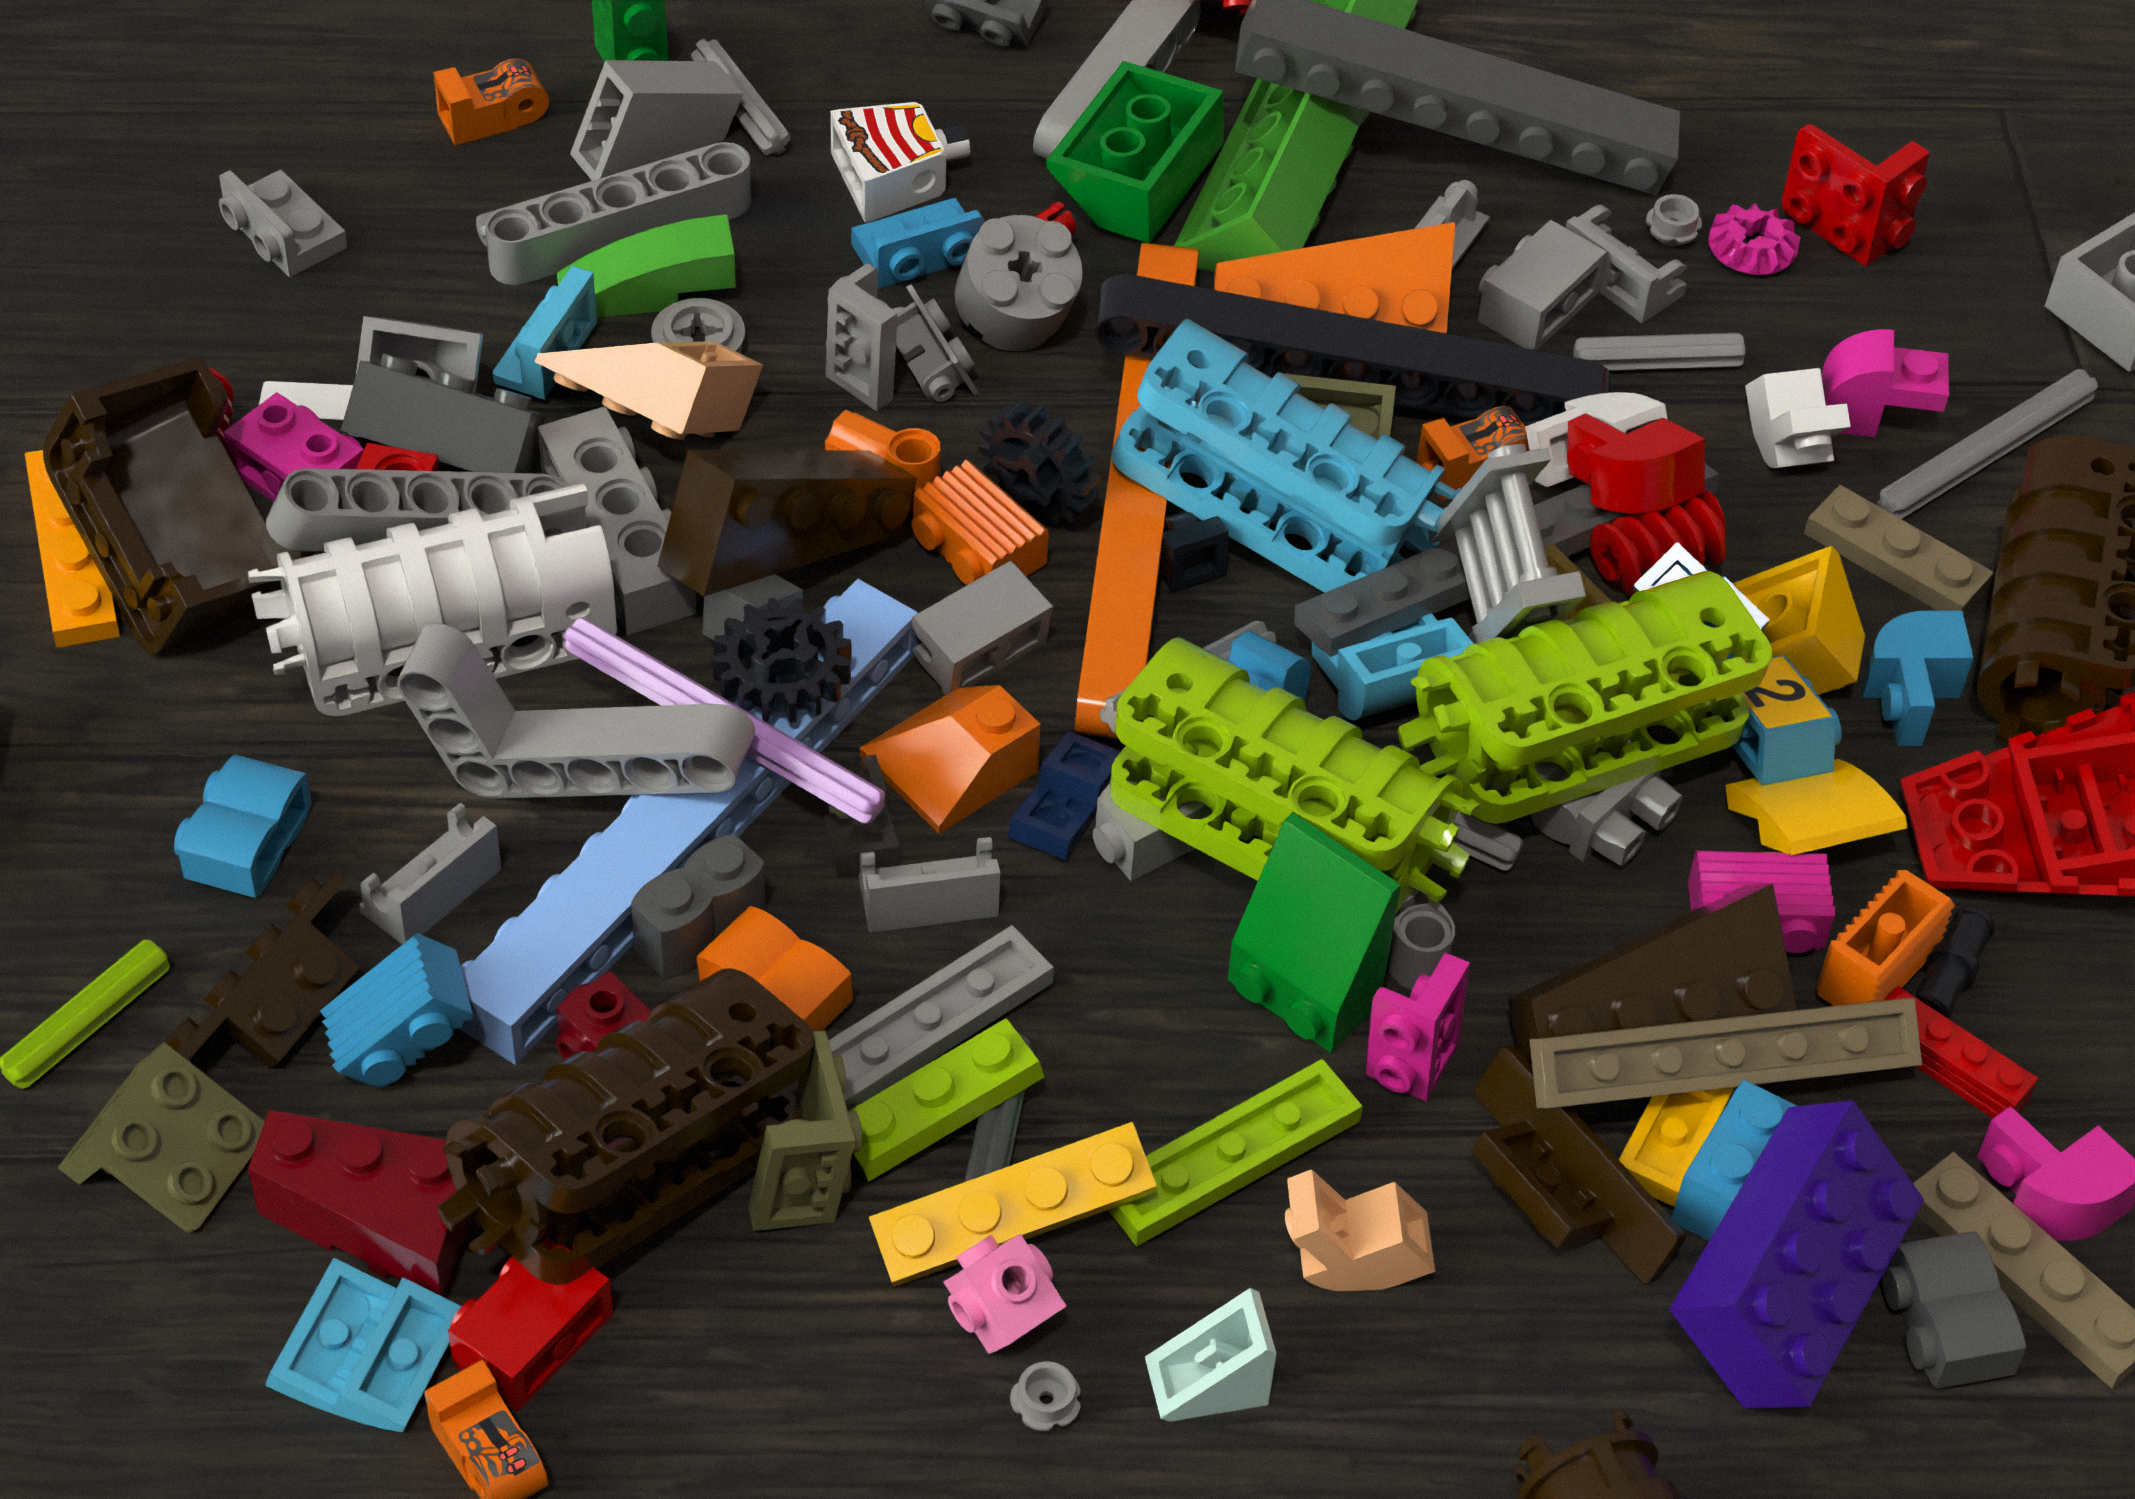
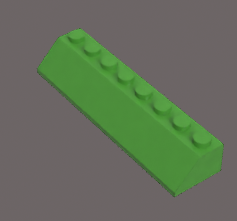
M1308 0L1405 29L1406 25L1414 18L1416 14L1415 6L1418 0ZM1257 78L1174 246L1198 248L1197 268L1215 273L1216 264L1220 262L1303 248L1309 233L1319 223L1320 216L1318 214L1326 197L1337 184L1336 175L1343 161L1352 152V141L1359 126L1367 119L1369 111Z

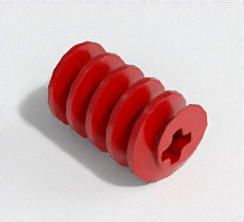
M1705 490V492L1671 508L1648 513H1635L1632 517L1622 516L1616 518L1611 524H1598L1592 530L1590 538L1591 555L1596 568L1607 581H1616L1626 594L1633 595L1636 593L1633 590V585L1677 542L1703 567L1705 562L1710 566L1721 565L1726 556V524L1723 510L1717 498L1710 490Z

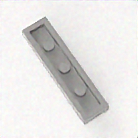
M1011 925L828 1040L832 1055L840 1054L844 1062L846 1071L844 1100L847 1111L917 1071L1053 983L1054 967Z

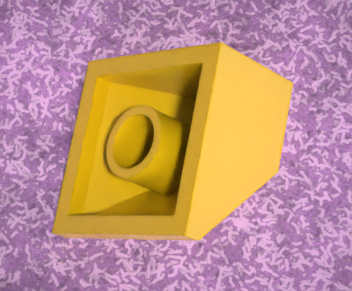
M1832 545L1732 583L1770 620L1768 626L1762 632L1772 647V657L1785 655L1797 671L1809 679L1817 695L1831 690H1839L1848 684L1857 682L1865 633L1840 555Z

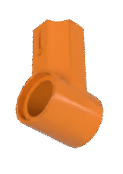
M845 410L833 421L830 434L825 440V450H870L915 476L917 482L909 509H913L914 493L918 487L924 488L927 482L933 483L937 476L941 477L940 441L937 436L927 430L908 428L896 432L864 416Z

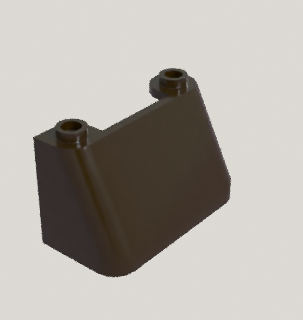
M203 357L71 393L45 439L43 446V460L53 487L136 640L147 653L154 655L176 648L254 609L251 594L261 591V594L282 590L280 580L250 583L248 578L249 571L256 568L258 572L278 568L277 554L288 552L291 560L314 555V551L287 549L277 544L270 536L262 515L216 434L222 424L224 412L228 408V396L224 385L218 378L213 377Z

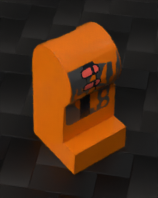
M518 58L508 59L499 63L493 70L460 77L455 67L433 72L438 115L455 146L530 124L543 116L549 106L548 94L532 65L526 60Z
M1506 406L1495 407L1486 411L1477 419L1451 427L1444 418L1422 424L1416 463L1430 471L1437 464L1439 466L1443 465L1445 473L1441 482L1454 490L1462 489L1488 458L1489 452L1513 444H1524L1526 451H1530L1526 428L1516 413ZM1437 494L1441 501L1449 499Z
M483 1360L424 1391L432 1431L472 1491L475 1490L480 1499H526L548 1486L547 1475L537 1451L528 1436L520 1429L499 1395L496 1380Z

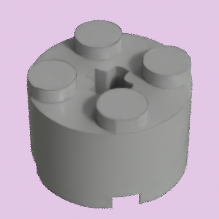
M1010 215L992 218L984 222L969 247L955 286L956 308L966 326L968 327L970 323L977 331L983 334V341L995 348L1006 351H1028L1046 343L1047 339L1059 331L1064 324L1082 282V263L1079 253L1072 243L1070 231L1060 222H1047L1043 219L1027 215Z

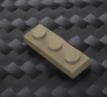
M1839 485L1808 517L1805 535L1826 547L1832 545L1843 557L1937 611L1962 610L1964 616L1989 589L1994 572L1842 485Z

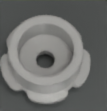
M1678 194L1665 195L1659 198L1654 208L1647 213L1646 224L1651 227L1650 233L1652 236L1668 246H1679L1693 241L1697 237V231L1702 227L1697 204L1690 198Z
M1049 1361L1038 1362L1029 1366L1022 1373L1019 1383L1015 1384L1011 1390L1010 1402L1012 1409L1016 1413H1021L1022 1421L1026 1426L1038 1431H1049L1057 1424L1064 1427L1076 1419L1081 1407L1080 1402L1077 1401V1397L1080 1395V1387L1071 1372L1064 1366ZM1050 1396L1053 1398V1401L1049 1404H1044L1040 1401V1397Z

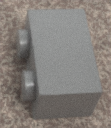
M1552 220L1548 221L1533 236L1526 235L1523 237L1513 254L1500 266L1493 265L1484 274L1478 287V294L1481 296L1478 322L1523 348L1538 350L1599 293L1607 251Z

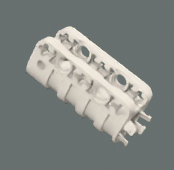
M581 483L512 499L510 501V510L480 516L476 508L451 513L448 517V524L418 531L413 522L387 528L386 539L356 546L351 537L324 543L325 553L291 560L288 552L277 554L278 568L258 572L256 568L248 572L250 583L281 581L282 590L261 594V591L251 594L257 619L284 618V620L266 628L271 653H281L282 648L295 645L299 652L298 655L273 664L274 675H285V670L303 666L318 711L325 715L343 716L405 701L397 687L399 676H389L387 674L393 669L405 665L421 630L427 625L435 623L452 626L466 634L476 646L495 679L579 659V657L566 650V640L564 638L567 628L571 627L577 618H587L614 635L617 633L614 584L609 554L601 525L589 528L586 526L585 509L588 505L586 486ZM528 635H538L537 639L528 645L511 646L519 638Z

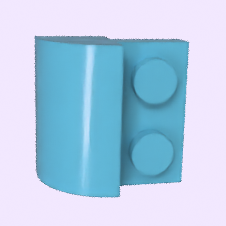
M1430 613L1421 617V620L1393 632L1389 631L1370 641L1338 649V654L1332 657L1327 655L1312 641V657L1338 689V710L1346 718L1358 720L1416 703V687L1410 683L1411 679L1417 677L1419 667L1423 661L1438 655L1450 658L1462 654L1466 647L1474 643L1452 617L1438 621Z

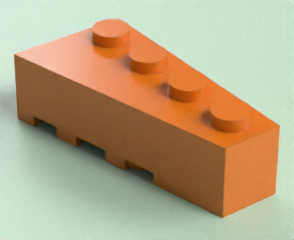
M1455 222L1220 262L1215 267L1213 290L1447 333Z

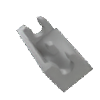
M1597 205L1581 216H1573L1567 220L1565 228L1607 251L1599 292L1640 323H1644L1684 296L1687 284L1679 278L1672 279L1681 275L1687 269V266L1675 259L1657 269L1642 258L1635 249L1630 246L1627 247L1612 236V229L1603 223L1596 226L1612 213L1604 205Z
M1009 561L914 615L911 621V628L922 643L912 649L920 664L942 687L941 692L947 695L958 687H972L1047 643L1053 606L1012 561Z
M462 803L456 805L447 814L449 830L382 885H380V880L375 873H372L361 882L363 902L359 904L360 912L401 944H404L416 933L423 935L502 870L497 825L483 816L474 823L472 829L466 820L467 812Z
M991 837L977 839L976 856L876 869L875 853H860L859 884L869 933L990 918L999 915L1000 869L998 860L992 859Z

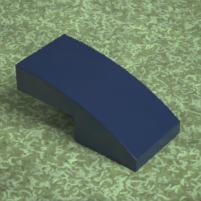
M1068 731L1042 763L1037 786L1011 817L1008 837L1066 861L1094 820L1097 813V799L1109 785L1112 764L1121 751Z

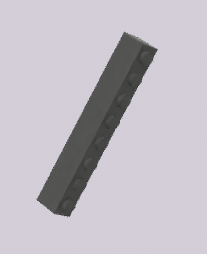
M1252 0L1241 24L1235 72L1653 195L1658 194L1678 160L1680 111L1308 0Z

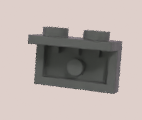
M1049 0L923 1L931 19L942 27L951 30H959L960 27L979 32L983 38L999 46H1009L1010 43L1028 48Z

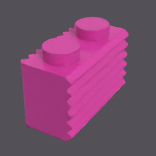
M1696 850L1687 881L1691 911L1725 897V894L1744 885L1773 883L1786 952L1803 953L1813 948L1818 951L1825 948L1835 917L1834 896H1832V886L1830 885V875L1828 874L1827 854L1800 853L1789 855L1783 852Z

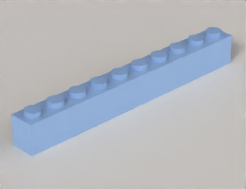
M857 579L840 597L836 595L830 598L823 607L826 609V624L840 620L843 623V638L851 639L852 644L850 684L841 685V699L835 703L822 698V714L814 716L806 708L798 710L797 721L794 723L788 721L785 712H775L770 722H766L818 753H821L915 656L912 648L918 645V636L911 628L912 617L918 614V612L860 579ZM818 651V659L823 662L824 658ZM738 698L733 702V704H735V705H737V706H738ZM754 707L749 711V713L762 720L761 708ZM746 755L735 784L728 791L632 795L626 802L621 815L603 833L597 832L586 841L579 857L561 874L551 876L541 887L537 898L518 917L514 916L506 920L498 930L494 941L475 960H468L460 966L473 1013V1020L464 1021L463 1028L458 1029L514 1065H517L558 1023L556 1006L562 1003L565 997L576 987L582 984H590L604 975L634 945L631 902L636 893L653 878L668 871L684 868L689 857L707 842L729 834H735L739 837L792 782Z

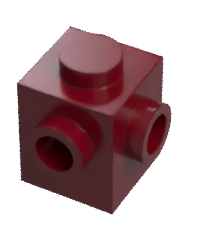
M608 971L592 983L582 984L573 989L563 1002L556 1006L559 1037L555 1040L557 1049L563 1059L577 1052H592L596 1050L598 1043L604 1036L628 1022L646 1021L651 1011L611 971Z

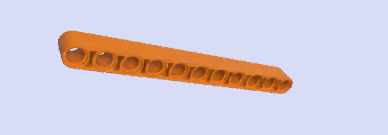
M1142 243L1137 276L1195 286L1199 249ZM1125 356L1113 447L1123 424L1133 411H1136L1141 405L1138 401L1137 391L1147 367L1152 361L1150 359ZM1139 447L1137 450L1145 452L1146 449ZM1112 456L1078 691L1074 733L1084 736L1119 739L1116 733L1112 732L1109 724L1101 721L1100 710L1105 707V701L1108 697L1127 688L1148 664L1162 554V536L1165 530L1168 500L1123 474L1113 463ZM1166 461L1164 467L1169 469L1171 463Z

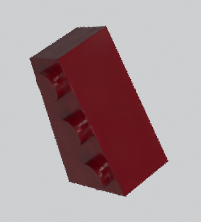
M272 1110L268 1111L248 1167L259 1215L330 1251L337 1247L367 1262L369 1271L385 1279H388L390 1275L400 1280L403 1277L444 1298H447L471 1219L462 1223L459 1229L451 1232L438 1213V1206L457 1191L449 1172L446 1154L443 1153V1147L446 1144L445 1139Z

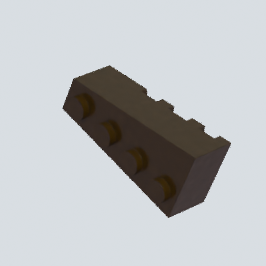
M688 450L657 567L702 596H707L901 535L917 478L870 450Z
M1773 883L1744 885L1725 894V897L1683 914L1663 927L1642 937L1633 938L1588 963L1579 964L1507 999L1516 1048L1532 1064L1529 1039L1797 1010Z

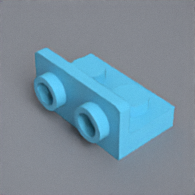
M571 266L558 286L553 285L548 290L545 299L538 305L494 368L493 381L495 384L544 400L556 384V381L553 379L555 372L536 363L537 354L579 350L597 324L593 272Z

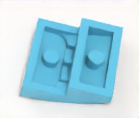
M333 1258L270 1371L265 1386L332 1414L362 1424L403 1433L450 1343L448 1329L461 1306L403 1277L398 1287L395 1288Z

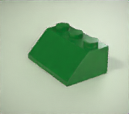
M1122 61L1046 159L1047 169L1099 228L1150 243L1224 143V91Z

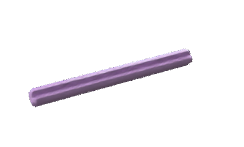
M577 618L573 625L567 628L564 638L566 640L565 648L568 652L661 706L725 704L739 709L748 715L754 723L756 730L746 754L748 757L863 824H870L883 810L885 793L882 789L587 618Z

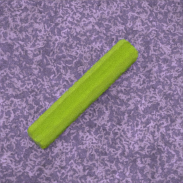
M149 939L142 940L0 1057V1068L5 1078L21 1090L33 1084L169 970L168 956L163 949Z

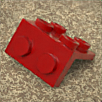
M1808 124L1801 128L1796 135L1781 202L1782 208L1794 220L1802 223L1839 250L1867 267L1893 247L1895 249L1901 248L1912 236L1916 227V220L1913 218L1917 202L1927 185V178L1924 175L1930 151L1911 141L1876 166L1816 126Z

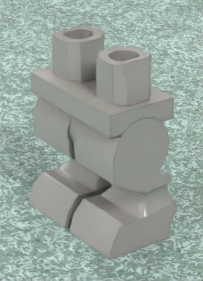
M1601 747L1597 748L1595 755L1604 752ZM1620 752L1611 755L1614 759H1618ZM1542 762L1535 766L1540 776L1549 781L1559 782L1569 778L1567 771L1556 763ZM1587 762V763H1584V768H1585V769H1586V767H1587L1588 762ZM1660 770L1530 815L1536 828L1555 841L1570 844L1568 852L1582 862L1595 851H1598L1623 867L1636 855L1643 844L1646 831L1630 819L1636 814L1656 830L1662 831L1675 819L1683 796L1660 778L1662 771ZM1519 774L1517 775L1516 781L1520 780ZM1490 784L1484 787L1485 791L1494 790ZM1508 789L1497 792H1499L1501 797L1506 796Z

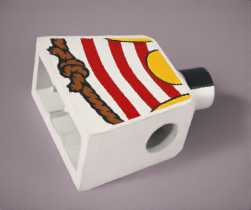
M916 102L830 111L831 154L865 223L941 196L946 190V162L970 156V143L965 127L959 124L935 130L923 106Z

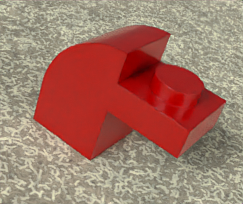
M1587 413L1568 421L1567 460L1569 474L1591 485L1592 505L1614 512L1648 513L1671 508L1705 492V438L1665 418H1660L1628 434Z

